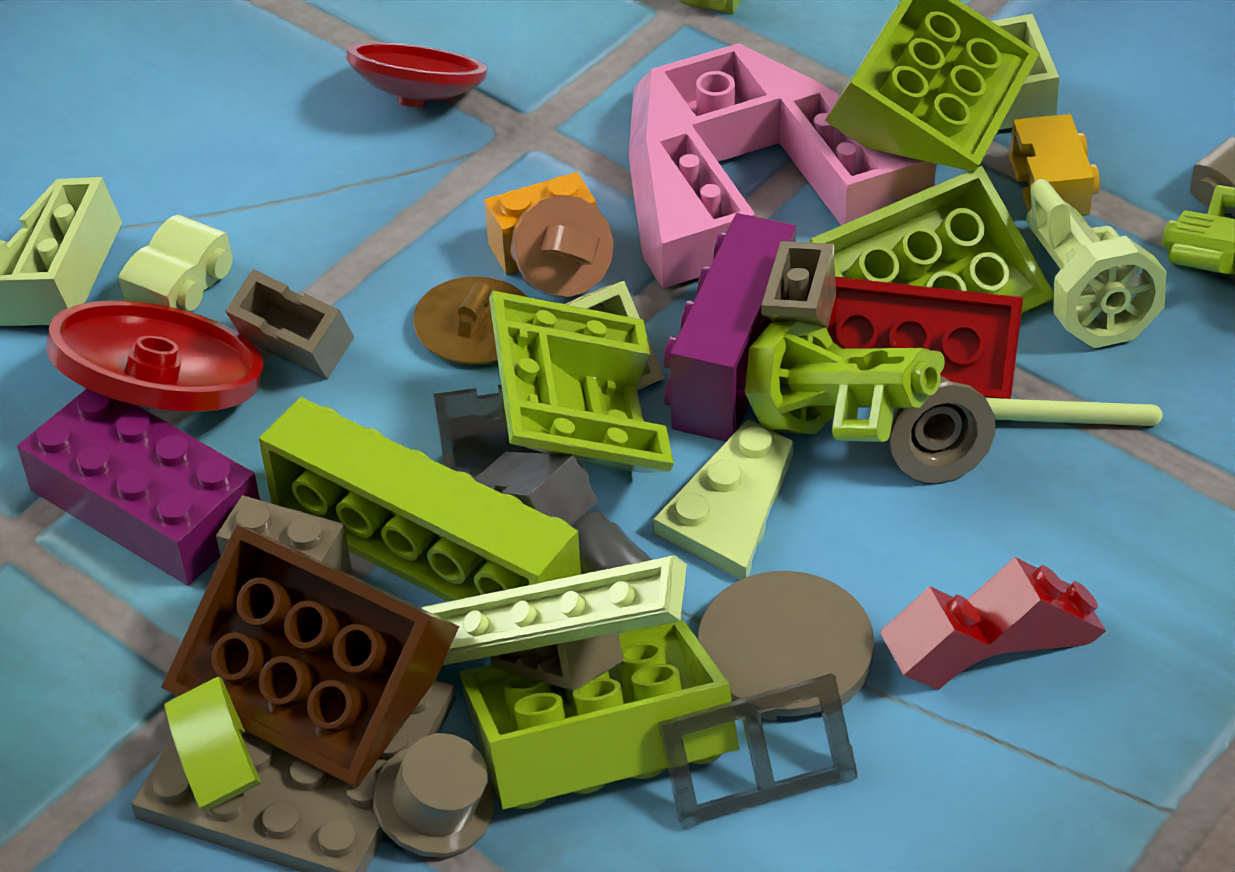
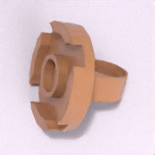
M557 195L538 201L521 214L512 232L511 254L513 260H516L518 270L522 273V278L528 286L544 295L571 297L588 292L603 279L612 262L614 241L609 223L597 207L580 197Z

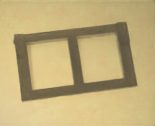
M832 673L658 722L673 788L672 792L678 814L677 818L683 829L837 782L844 783L858 777L836 676ZM818 697L833 765L774 781L760 713ZM742 719L757 787L697 804L682 735Z

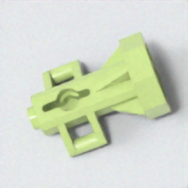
M1039 179L1035 181L1030 189L1032 209L1027 213L1026 223L1061 269L1054 280L1055 316L1068 332L1092 348L1135 340L1165 308L1166 270L1151 253L1127 236L1120 237L1111 226L1091 228L1077 209L1065 202L1047 180Z

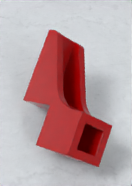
M1014 557L968 599L959 594L952 597L929 586L880 630V633L904 676L939 690L957 674L988 657L1011 652L1087 645L1097 640L1106 630L1094 612L1098 608L1095 598L1082 584L1077 581L1069 584L1059 579L1045 565L1037 568Z

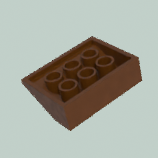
M236 524L161 688L176 696H180L219 676L225 684L245 731L352 786L359 787L435 682L460 626L271 537Z

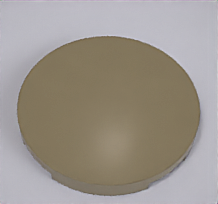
M771 571L752 575L735 582L718 594L709 604L703 614L698 631V641L730 685L733 707L751 716L776 721L777 716H801L816 712L823 716L831 713L849 702L860 691L872 667L874 635L871 622L863 607L842 587L827 579L808 573Z

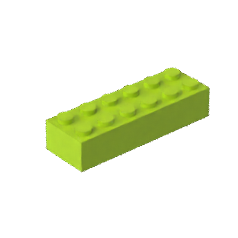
M300 396L258 438L271 504L343 523L345 525L349 552L447 602L581 575L578 530L572 528L567 522L558 517L547 516L523 504L513 495L502 494L477 482L465 472H456L431 460L425 453L419 450H411L386 438L374 428H365L342 417L330 407H322Z

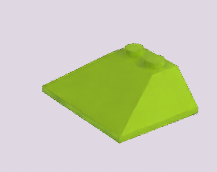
M492 290L489 302L510 444L549 454L574 455L577 461L604 466L614 470L621 469L638 473L670 472L674 461L667 428L665 425L643 422L636 388L637 382L651 354L644 321L642 319Z

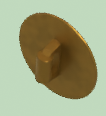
M468 276L445 281L429 290L418 302L413 317L415 333L420 342L430 352L450 362L465 365L496 363L498 358L489 302L491 292L494 290L524 297L527 296L515 286L490 277Z

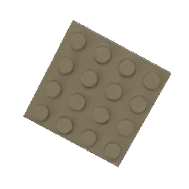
M435 680L359 787L352 786L245 731L241 736L262 784L205 811L200 809L172 737L131 803L135 818L301 872H365L386 834L382 830L373 810V787L383 765L400 750L409 748L421 737L439 733L456 701L455 686Z

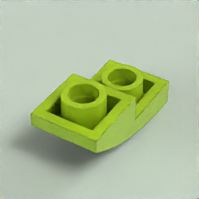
M218 676L164 704L181 763L200 809L208 811L262 784L241 736L245 732L222 678Z

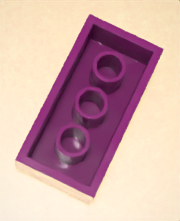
M736 213L728 231H721L718 234L714 247V261L711 266L704 265L697 286L698 295L695 301L688 300L686 302L681 317V331L678 337L671 336L665 348L663 365L664 368L670 369V378L665 390L664 403L666 406L671 407V429L725 442L739 429L750 404L745 394L749 347L771 323L770 320L762 315V301L780 242H796V225Z
M87 388L17 445L31 491L187 586L221 557L216 535L241 496L260 500L256 476L253 471L138 405L119 401Z

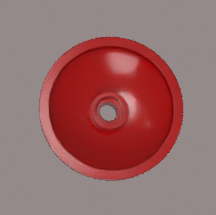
M386 42L356 43L347 47L346 60L354 71L373 87L398 96V103L408 107L422 108L426 106V100H442L458 96L477 87L486 79L487 66L484 63L465 55L441 49Z

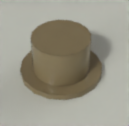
M941 376L937 392L930 395L920 408H894L889 436V451L900 470L917 481L940 483L956 480L973 470L988 454L995 437V414L984 395L969 385L951 382Z
M434 733L419 738L409 748L400 750L383 765L373 787V810L382 830L398 846L420 856L446 858L468 851L485 835L494 814V791L488 781L487 766L481 753L469 741L453 734Z

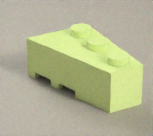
M102 177L56 179L19 218L22 228L8 243L0 240V326L50 325L51 320L59 312L86 302L122 224Z

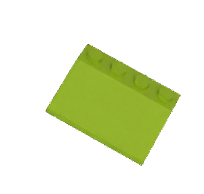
M900 0L825 121L868 149L975 172L1040 53L960 0Z
M983 166L978 167L975 172L968 171L817 235L808 242L834 244L835 277L1023 297L1022 314L1054 299L1052 288Z
M680 618V621L619 633L623 662L574 691L496 669L491 664L458 672L489 778L502 809L511 807L519 809L533 808L542 804L550 797L570 792L578 794L592 793L603 788L606 783L629 777L636 779L651 778L659 775L665 768L689 762L706 764L719 759L724 753L740 750L730 685L683 618Z

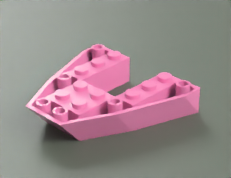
M739 43L653 68L634 86L628 157L643 260L662 289L699 278L704 265L711 266L714 261V247L718 234L721 231H728L735 214L741 213L755 216L751 207L718 163L719 161L780 143L840 225L933 187L935 185L936 163L868 149L844 135L840 130L825 121L840 94L824 84Z

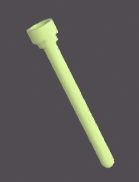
M986 398L995 414V420L1155 426L1163 418L1162 410L1153 404Z

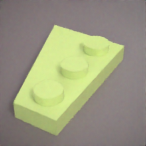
M747 419L654 518V534L740 580L747 578L752 568V559L757 545L761 544L764 536L766 520L772 504L776 503L793 456V441L772 430L764 429L760 424Z

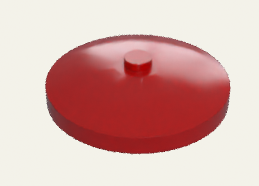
M96 301L69 307L59 312L51 320L46 343V352L51 363L63 375L77 384L119 401L162 410L211 411L239 405L249 400L257 392L263 369V358L258 349L235 330L189 311L144 302Z

